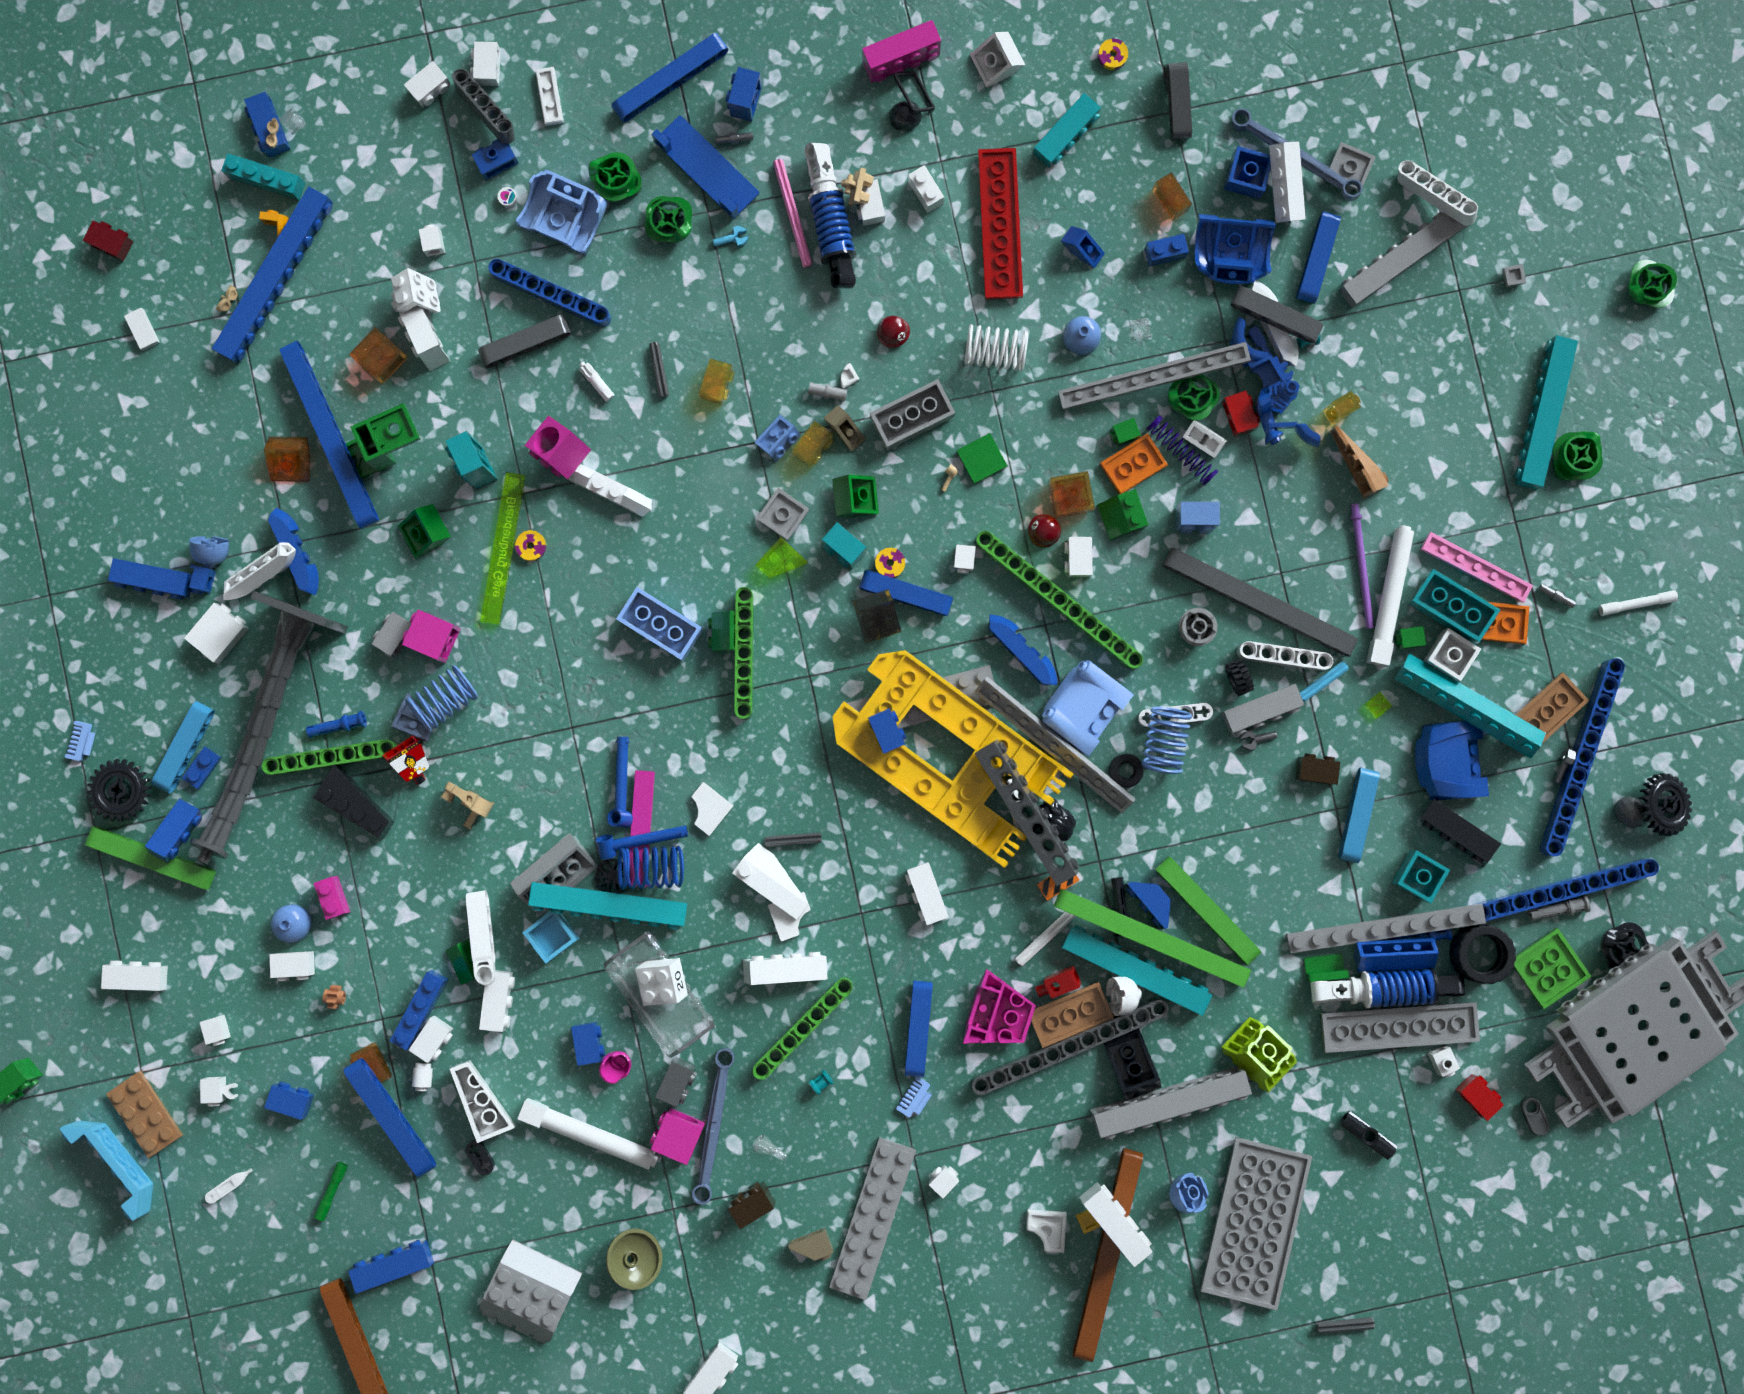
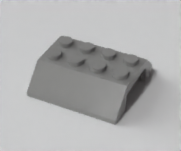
M512 1239L486 1290L479 1309L483 1310L482 1314L492 1319L495 1316L498 1317V1322L511 1328L513 1325L516 1326L515 1330L527 1336L530 1333L533 1334L534 1339L545 1344L546 1341H551L571 1295L581 1278L582 1272Z

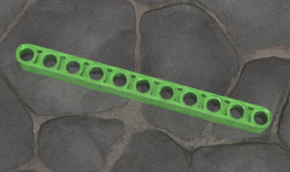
M981 531L977 535L976 546L1126 668L1134 670L1142 665L1143 656L991 532ZM987 536L990 543L983 545L980 543L979 538ZM1001 548L1005 554L1002 557H998L995 555L994 550ZM1011 560L1018 561L1019 568H1011L1009 562ZM1024 573H1033L1034 580L1027 581ZM1046 584L1049 587V591L1042 593L1039 590V585ZM1061 596L1064 603L1057 605L1054 602V597ZM1076 608L1079 615L1072 617L1069 614V609ZM1085 620L1093 622L1092 629L1085 628ZM1100 632L1108 634L1107 641L1099 639ZM1115 644H1121L1123 646L1122 653H1116L1114 651ZM1130 656L1137 657L1138 664L1136 666L1129 663Z
M1060 889L1054 903V907L1243 988H1245L1252 971L1064 889Z

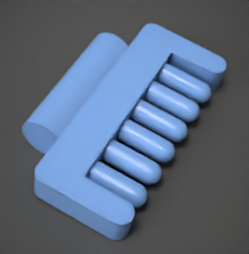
M74 721V725H77L74 726V730L78 731L72 732L74 735L71 738L74 740H70V743L75 745L68 746L71 749H68L67 752L71 754H65V758L82 761L84 755L90 756L96 733L90 732L91 724Z
M915 1077L916 1081H913V1085H910V1089L907 1090L909 1094L905 1093V1097L902 1098V1101L899 1103L900 1105L896 1108L907 1117H911L913 1112L920 1115L932 1094L927 1092L930 1084L920 1077Z

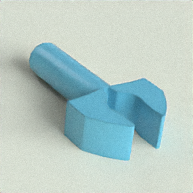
M741 226L733 227L734 231L731 235L713 239V245L716 247L734 242L738 247L744 246L749 237L738 238L737 236L740 233H746L747 230Z

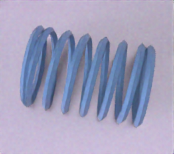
M452 665V670L460 682L450 670L446 669V673L460 692L462 698L452 689L442 675H439L438 678L454 703L431 680V685L447 709L444 708L426 686H423V690L439 715L417 691H415V695L431 720L411 697L405 700L428 732H432L430 725L433 728H438L435 717L440 722L445 723L446 719L443 712L447 716L453 717L451 707L456 711H461L459 702L464 706H468L467 697L471 700L478 699V694L470 682L454 665Z
M1153 707L1150 709L1152 713L1149 715L1153 721L1148 724L1151 731L1146 733L1150 739L1145 742L1148 749L1143 751L1147 758L1141 761V765L1145 769L1154 772L1180 774L1183 772L1182 768L1179 767L1184 764L1182 760L1154 757L1147 752L1156 751L1172 756L1186 755L1185 752L1170 748H1156L1148 743L1158 742L1174 747H1186L1187 744L1178 740L1158 739L1150 734L1160 733L1177 738H1187L1189 735L1179 731L1160 730L1151 725L1162 724L1174 728L1188 729L1190 725L1186 723L1162 721L1153 716L1160 715L1190 720L1192 715L1179 709ZM1152 765L1166 766V767L1174 768V769H1176V770L1162 769V768L1155 767V766H1152Z

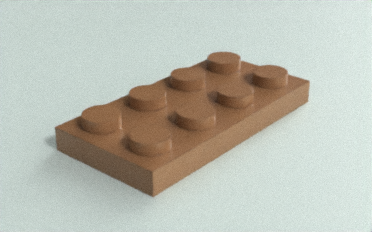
M1561 672L1515 715L1545 732L1546 734L1542 742L1544 743L1589 700Z
M1095 982L1036 1007L1031 1022L1040 1044L1044 1048L1111 1020L1114 1017L1100 983Z
M142 1071L137 1072L106 1093L148 1159L183 1136Z

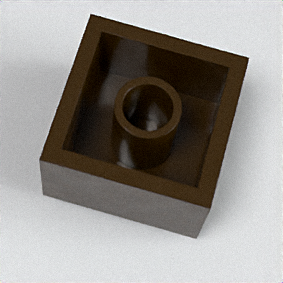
M764 1181L760 1184L755 1182L748 1187L749 1190L744 1194L739 1192L731 1198L728 1210L739 1229L744 1228L774 1209L776 1201Z

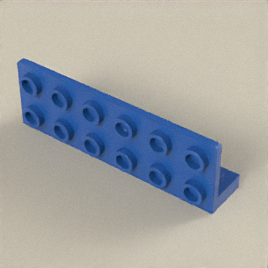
M681 115L662 133L656 129L651 134L654 143L733 220L759 195V191Z

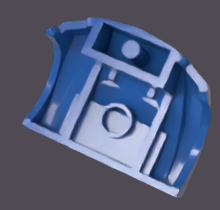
M1199 214L1195 237V262L1198 270L1212 280L1228 284H1248L1265 277L1272 271L1270 266V250L1276 227L1274 220L1255 219V221Z
M1467 721L1423 725L1421 737L1416 741L1415 765L1419 783L1422 787L1426 788L1429 799L1438 801L1489 796L1487 777L1481 778L1477 739H1483L1482 730Z

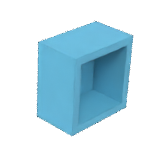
M551 911L522 932L545 964L580 939L562 914L551 913Z

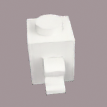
M206 1077L201 1079V1103H207V1106H219L220 1102L226 1100V1097L228 1099L237 1098L238 1094H231L230 1089L238 1087V1084L226 1085V1077Z

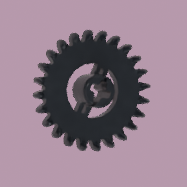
M115 759L114 763L108 760L106 763L107 767L101 764V771L95 769L94 773L96 776H90V780L93 783L87 784L91 788L90 791H87V794L92 795L88 802H94L91 808H98L96 813L97 815L103 813V819H108L110 816L111 822L116 821V817L119 822L124 821L123 817L126 820H131L130 814L137 817L136 810L144 811L141 804H149L144 800V797H151L150 794L145 793L146 790L152 789L150 786H145L150 781V779H143L147 772L139 773L142 767H134L135 762L133 761L127 765V759H123L121 763L119 759ZM117 776L116 782L111 783L108 788V793L112 797V802H110L106 797L105 787L112 778ZM125 778L130 782V785L125 782ZM130 796L125 803L120 804L121 799H126Z
M1666 773L1654 774L1652 777L1647 778L1649 782L1643 783V786H1646L1647 789L1639 790L1645 794V796L1638 797V799L1644 801L1638 807L1645 808L1640 815H1647L1643 822H1651L1647 828H1655L1652 831L1653 833H1658L1660 836L1677 835L1684 830V826L1688 825L1687 820L1691 818L1689 815L1692 812L1690 808L1692 801H1689L1691 796L1686 793L1688 789L1683 787L1684 783L1679 781L1678 777H1673L1672 774ZM1663 791H1668L1672 794L1668 796H1659ZM1675 812L1671 818H1666L1662 815L1663 813Z

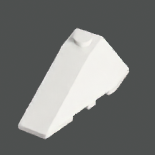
M759 843L741 860L732 873L796 920H798L808 906L807 901L778 862L775 855Z

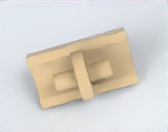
M861 167L859 171H855L854 175L848 174L847 179L841 180V186L845 188L844 193L850 194L848 201L850 206L856 204L866 205L869 202L870 194L863 192L862 187L870 188L874 177L867 174L865 168Z

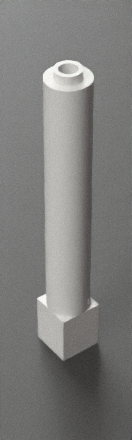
M1400 525L1394 531L1373 640L1370 641L1366 660L1368 664L1382 667L1390 666L1394 646L1392 641L1414 531L1409 526Z
M529 1098L524 1101L518 1116V1120L538 1128L543 1127L648 1170L650 1167H655L658 1156L655 1155L656 1152L647 1147L549 1109V1106Z

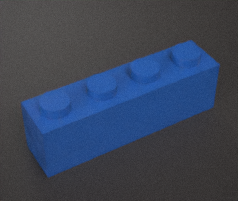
M115 558L112 560L108 581L114 582L115 587L126 589L127 585L133 586V590L145 592V589L152 590L151 594L159 596L168 593L171 594V598L182 600V597L189 598L191 593L189 573Z
M1434 938L1365 941L1356 943L1354 960L1358 972L1435 968L1439 952Z
M433 970L426 972L390 1042L405 1050L410 1049L447 984L448 978Z
M419 1239L409 1243L407 1248L402 1249L400 1246L390 1250V1254L385 1256L383 1253L371 1257V1261L365 1262V1260L354 1263V1267L348 1273L355 1294L430 1267L434 1260L427 1240L420 1242Z

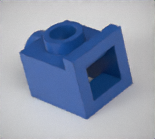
M191 564L190 568L194 569L193 573L189 576L191 592L203 595V592L210 593L216 571Z

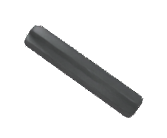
M651 342L649 347L658 395L660 398L669 396L660 344L659 342Z
M821 833L766 836L765 846L820 843L822 841Z
M1371 1317L1316 1323V1330L1319 1334L1375 1328L1374 1319Z

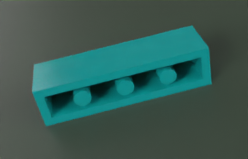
M1083 93L1034 147L1033 155L1048 168L1053 164L1056 166L1063 158L1062 154L1066 150L1069 152L1075 145L1074 141L1078 137L1082 138L1085 135L1089 124H1095L1100 118L1101 107L1086 93Z
M227 153L221 169L229 179L299 201L305 186V182L298 175Z

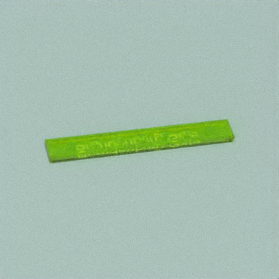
M506 472L480 618V622L496 625L501 623L526 478L522 474Z

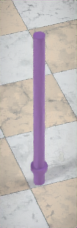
M1355 503L1351 504L1352 516H1350V519L1353 520L1366 629L1374 628L1360 520L1362 519V514L1359 512V504Z

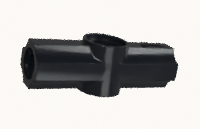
M1351 1111L1343 1115L1339 1124L1387 1160L1395 1154L1398 1146L1380 1134L1376 1129L1365 1123ZM1371 1131V1138L1365 1140V1133Z

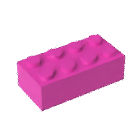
M933 20L862 48V63L870 82H881L889 75L902 73L904 69L909 67H918L921 62L926 60H935L940 55L941 38Z

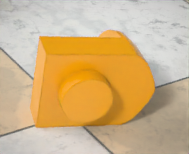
M274 210L260 211L259 219L264 224L277 226V237L289 220L287 216L279 214Z

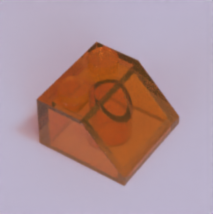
M269 437L264 447V454L270 480L309 482L310 448L307 437Z

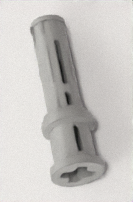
M1583 895L1578 899H1566L1561 903L1529 909L1528 916L1531 921L1562 914L1572 916L1577 912H1590L1591 907L1588 897Z

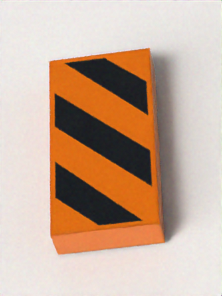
M1075 875L1056 886L1051 876L1036 885L1048 901L1059 894L1060 889L1065 890L1078 882L1079 878Z

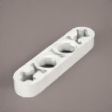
M1207 703L1168 707L1179 710L1185 708L1192 715L1190 720L1170 718L1169 721L1181 723L1204 721L1213 715V709ZM1203 706L1205 710L1209 711L1205 717H1203V714H1196V719L1193 718L1194 711L1192 707H1195V711L1202 710ZM1150 709L1143 710L1138 715V722L1144 727H1148L1149 723L1142 720V717L1145 716V713L1149 716L1152 713ZM1157 715V719L1162 720L1160 715Z

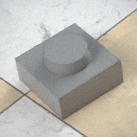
M1523 264L1502 269L1506 288L1526 283Z

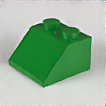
M848 474L832 479L836 517H858L879 514L875 476Z
M1136 489L1097 504L1109 540L1142 530L1149 525Z
M433 504L414 509L398 525L415 559L443 545L451 537Z
M722 611L712 613V618H708V629H712V637H708V648H712L713 653H735V612Z

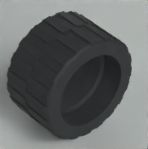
M1483 924L1466 926L1454 935L1449 946L1451 965H1453L1457 973L1462 974L1469 981L1481 984H1495L1504 980L1515 966L1516 948L1513 941L1506 932L1497 927ZM1488 936L1496 944L1497 959L1488 971L1477 972L1472 969L1468 962L1467 950L1470 943L1476 937Z

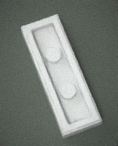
M554 67L535 70L545 126L564 123Z

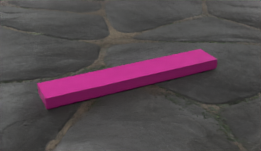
M635 770L631 836L651 832L655 782L654 771ZM650 844L637 847L639 851V880L641 885L644 878L643 848L646 847L648 849L649 856ZM635 847L629 849V871L632 885L635 875L633 865V850Z

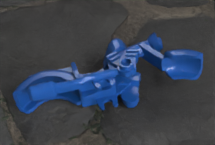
M1238 317L1234 325L1231 341H1229L1230 346L1246 342L1244 337L1246 323L1240 317ZM1254 326L1249 330V335L1257 348H1261L1262 351L1253 349L1247 343L1251 362L1242 364L1244 368L1247 366L1250 373L1254 372L1259 375L1263 382V389L1260 391L1256 402V413L1260 416L1266 434L1265 445H1275L1282 440L1280 437L1284 433L1278 431V429H1294L1297 436L1303 442L1319 448L1321 437L1318 433L1312 431L1307 424H1298L1297 422L1275 423L1272 411L1282 415L1291 401L1297 398L1300 385L1298 382L1291 380L1293 371L1289 373L1284 372L1287 370L1288 362L1280 363L1278 356L1273 357L1266 346V339L1258 327Z

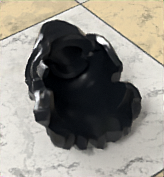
M1054 799L1052 805L1043 801V805L1039 806L1047 812L1049 823L1057 828L1059 839L1061 841L1069 840L1076 826L1074 816L1069 810L1064 809L1056 799ZM1038 823L1035 824V829L1043 832V826Z

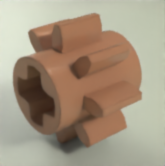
M332 985L329 989L324 990L323 1003L328 1004V1009H339V1005H344L346 991L341 990L342 986Z

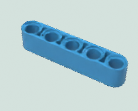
M198 701L192 704L152 779L151 784L169 794L174 791L208 728L215 710Z
M1360 767L1356 773L1338 858L1354 863H1359L1361 860L1380 774L1377 771Z

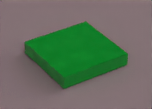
M990 433L956 450L973 484L1008 467Z

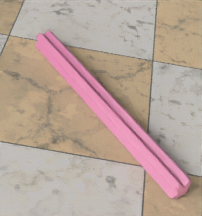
M782 159L773 161L774 169L802 266L807 268L812 266L811 256Z

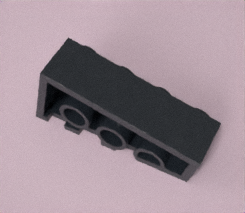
M333 765L313 797L377 838H385L394 823L389 815L356 784L340 765Z
M1435 799L1420 819L1423 822L1421 824L1429 831H1435L1442 840L1449 841L1457 850L1465 853L1483 867L1486 866L1501 845L1500 842Z

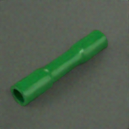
M337 1162L323 1199L320 1201L315 1212V1219L325 1221L338 1186L342 1182L348 1168L347 1164Z

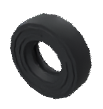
M1125 753L1118 755L1110 764V778L1121 787H1133L1143 777L1144 768L1141 765L1142 762L1133 754ZM1124 763H1128L1133 767L1134 772L1130 778H1123L1119 773V768Z

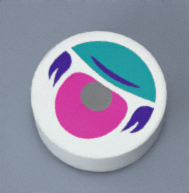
M504 187L498 192V200L502 206L509 208L517 203L518 197L514 189Z

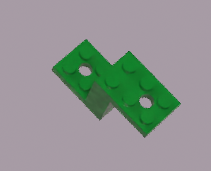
M402 403L350 426L355 439L347 442L346 445L351 457H357L356 468L361 479H364L395 465L396 462L392 452L421 440L406 405ZM393 424L399 425V431L396 434L390 433V427Z

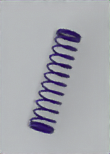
M1159 415L1146 428L1147 432H1149L1152 429L1150 435H1153L1162 428V430L1157 435L1156 440H1159L1167 434V436L1161 443V445H1165L1171 439H1173L1167 447V450H1171L1179 443V445L1172 453V456H1175L1184 449V451L1178 458V461H1181L1187 455H1189V457L1184 462L1183 466H1187L1194 459H1196L1189 468V472L1193 471L1200 464H1202L1196 471L1194 477H1197L1207 469V471L1200 479V482H1203L1202 484L1203 486H1205L1218 473L1217 469H1215L1206 477L1205 475L1212 467V464L1208 465L1201 472H1199L1205 464L1206 459L1202 460L1199 464L1193 467L1200 458L1201 454H1198L1187 463V461L1195 452V448L1182 457V455L1190 446V443H1188L1179 451H1177V449L1183 443L1184 438L1180 439L1177 443L1170 447L1172 443L1175 441V439L1178 437L1179 433H1176L1165 442L1167 437L1173 431V427L1161 436L1160 434L1168 425V422L1164 423L1161 427L1154 431V429L1162 420V416Z

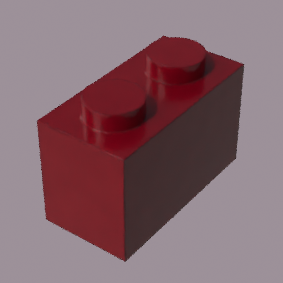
M93 220L83 241L89 246L124 262L133 244V241L128 238L129 234L120 229L117 231L111 229L112 226L104 221L98 223Z

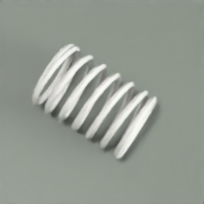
M969 325L965 365L969 364L971 366L973 364L977 349V365L979 367L983 363L986 351V366L988 368L991 367L995 354V367L997 370L1000 368L1004 356V368L1006 371L1010 368L1012 358L1015 372L1018 369L1020 372L1023 371L1028 342L1027 330L1023 332L1017 360V329L1013 334L1008 358V328L1004 332L999 356L1000 328L997 327L995 330L990 354L991 327L988 326L986 328L981 352L982 327L981 325L977 327L972 350L973 325Z

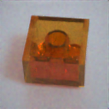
M376 327L349 354L382 385L408 358Z
M1088 471L1049 479L1048 484L1055 519L1094 511L1095 506Z

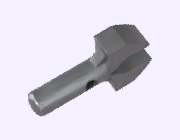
M1253 730L1244 732L1240 739L1249 737L1253 741L1250 744L1241 746L1248 750L1257 749L1256 745L1258 742L1276 739L1277 733L1273 731L1256 735L1253 733Z
M1566 748L1560 757L1562 762L1554 778L1555 783H1562L1569 764L1573 765L1576 751L1570 748Z

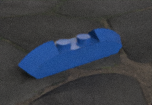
M275 508L270 513L268 521L278 544L289 543L296 549L294 560L289 566L296 584L300 590L316 595L319 583L318 571L315 564L309 565L310 558L301 548V545H303L302 540L298 534H295L299 527L286 512Z
M989 615V631L1041 685H1057V676L1051 661L1046 655L1040 659L1039 652L1034 647L1029 648L1025 644L1027 640L1020 633H1015L1019 627L1004 617Z

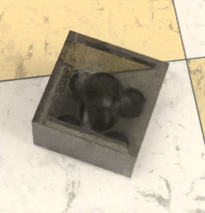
M889 589L852 600L865 643L902 632Z

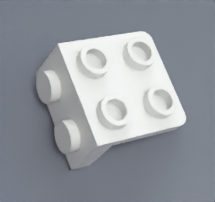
M409 268L391 278L398 312L405 313L416 305L434 313L440 312L436 284L433 279Z

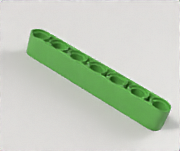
M748 587L739 588L736 591L734 711L736 716L742 720L749 719L753 713L754 595ZM742 592L750 593V598L747 601L740 600ZM742 611L750 613L747 620L740 619L739 615ZM744 629L750 633L747 639L739 637L740 632ZM748 649L749 656L741 658L739 656L740 650ZM744 667L749 669V675L745 678L739 676L740 669ZM745 686L749 689V694L741 697L739 689ZM741 706L749 708V713L746 716L739 714L738 711Z
M378 740L269 757L263 761L262 770L268 775H282L333 767V765H346L384 759L382 757L385 753L384 746L389 743L392 749L397 744L392 740ZM370 746L372 754L367 757L365 749ZM351 749L353 757L348 760L346 752ZM332 752L334 759L329 763L327 755ZM313 755L315 762L310 766L308 758ZM292 758L296 761L294 768L289 766V761ZM275 761L277 765L276 770L271 771L270 764Z
M91 826L85 845L206 890H210L217 872L178 856L171 859L169 863H166L150 854L145 848L146 844L96 826Z
M1170 856L1155 869L1164 881L1247 966L1262 953Z
M847 977L838 979L755 1063L753 1075L760 1080L767 1078L851 993L853 988L852 981ZM842 981L848 982L850 985L849 990L841 991L838 986L839 983ZM828 995H832L836 998V1002L833 1005H828L825 1002V998ZM814 1009H819L822 1012L820 1019L812 1017L811 1012ZM800 1023L808 1025L809 1029L806 1033L799 1032L798 1025ZM792 1037L795 1044L788 1047L784 1044V1039ZM778 1051L781 1054V1058L775 1061L770 1057V1053ZM757 1066H766L767 1073L759 1074Z

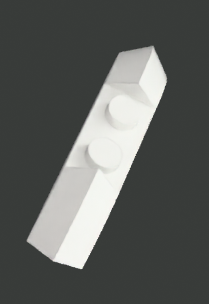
M1255 280L1251 290L1278 302L1276 296L1268 287ZM1260 321L1276 356H1278L1279 362H1288L1287 366L1296 367L1299 352L1295 336H1289L1288 333Z
M580 464L568 479L572 483L643 517L651 511V499Z
M279 543L224 581V600L237 599L251 594L255 589L261 587L264 582L286 570L294 560L296 549L289 543Z

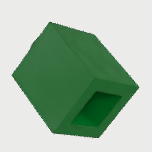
M1135 418L1113 425L1111 432H1109L1112 442H1116L1117 447L1137 440L1141 436Z
M1424 627L1396 630L1394 643L1396 646L1398 645V650L1425 646Z

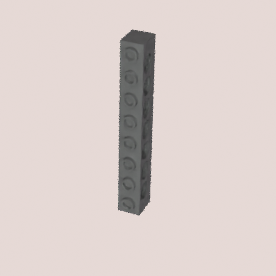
M996 739L974 754L1054 883L1058 886L1078 874L1079 864L1075 858H1071L1069 855V848L1064 841L1061 842L1059 839L1057 828L1049 823L1047 819L1048 814L1044 808H1040L1038 805V798L1033 791L1030 792L1028 789L1026 778L1018 773L1016 762L1009 758L1006 753V746L1003 742H999ZM994 757H999L1002 760L1001 766L995 765ZM1004 774L1012 776L1011 783L1005 781ZM1015 790H1019L1022 793V799L1015 797ZM1025 807H1030L1033 810L1032 816L1025 813ZM1035 824H1041L1043 832L1036 831ZM1045 841H1052V843L1054 844V848H1047L1045 846ZM1055 857H1061L1064 860V865H1058L1055 862Z

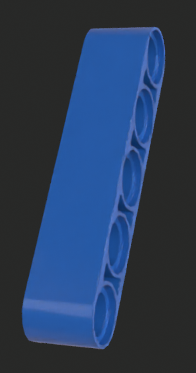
M1322 211L1296 299L1312 304L1316 303L1341 216Z
M864 570L859 586L860 590L942 616L949 615L954 599L951 596L868 570Z
M913 980L905 1076L924 1077L933 982Z

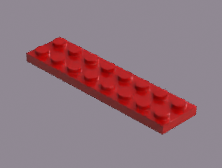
M1016 148L978 149L985 300L1023 298Z

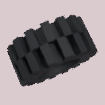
M1237 659L1225 665L1227 677L1237 696L1254 690L1253 680L1242 659Z

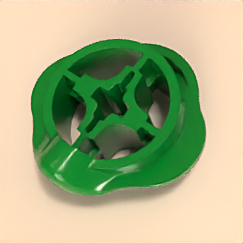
M613 152L589 163L590 179L597 193L605 200L617 202L641 191V176L632 159L626 154ZM623 168L630 172L629 176L622 171ZM601 178L608 182V186L601 182Z
M659 196L651 200L646 208L645 230L647 235L657 242L678 243L685 240L689 236L692 227L691 205L681 197ZM665 205H673L676 206L677 209L674 208L671 211H667L662 207ZM658 211L662 218L655 227L653 217ZM682 212L684 214V223L679 228L676 219ZM665 216H668L669 218L672 216L673 224L669 221L665 223ZM665 228H671L675 232L672 234H665L660 231L664 230Z
M1641 260L1632 268L1628 284L1629 295L1639 304L1663 308L1669 305L1674 298L1677 275L1669 265L1656 263L1651 260ZM1649 270L1657 271L1660 273V275H1655L1652 271ZM1640 274L1643 276L1642 280L1644 282L1642 287L1638 284ZM1658 281L1656 285H1650L1649 287H1647L1650 284V282L1652 283ZM1663 281H1665L1666 284H1667V289H1666L1665 294H1664L1663 291H1662V290H1663V287H1662V282H1663ZM1649 292L1653 297L1646 296L1645 293Z
M1203 374L1175 381L1170 386L1167 394L1170 406L1193 421H1200L1208 417L1220 397L1217 384ZM1195 382L1203 384L1207 389L1198 388ZM1188 383V390L1183 392L1182 395H1178L1179 389ZM1191 392H1194V394L1197 395L1196 398L1190 396ZM1209 395L1208 402L1199 408V400ZM1180 401L1190 403L1193 409L1185 407Z
M1589 431L1565 433L1553 445V466L1556 478L1566 481L1586 480L1594 477L1600 471L1603 457L1601 437L1598 433ZM1571 443L1579 444V445H1581V447H1578L1577 445H1573V444H1571ZM1574 465H1577L1578 467H1582L1584 469H1578L1574 467Z

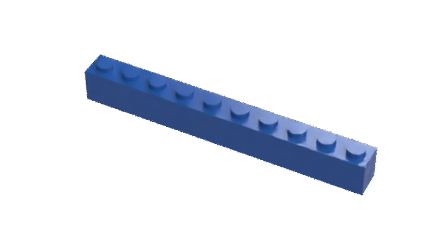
M308 186L213 345L212 349L236 364L244 358L245 350L255 339V333L258 328L263 326L267 313L274 308L276 298L283 293L286 281L293 276L295 266L302 261L304 251L312 244L314 234L321 229L323 219L331 212L333 202L329 197Z

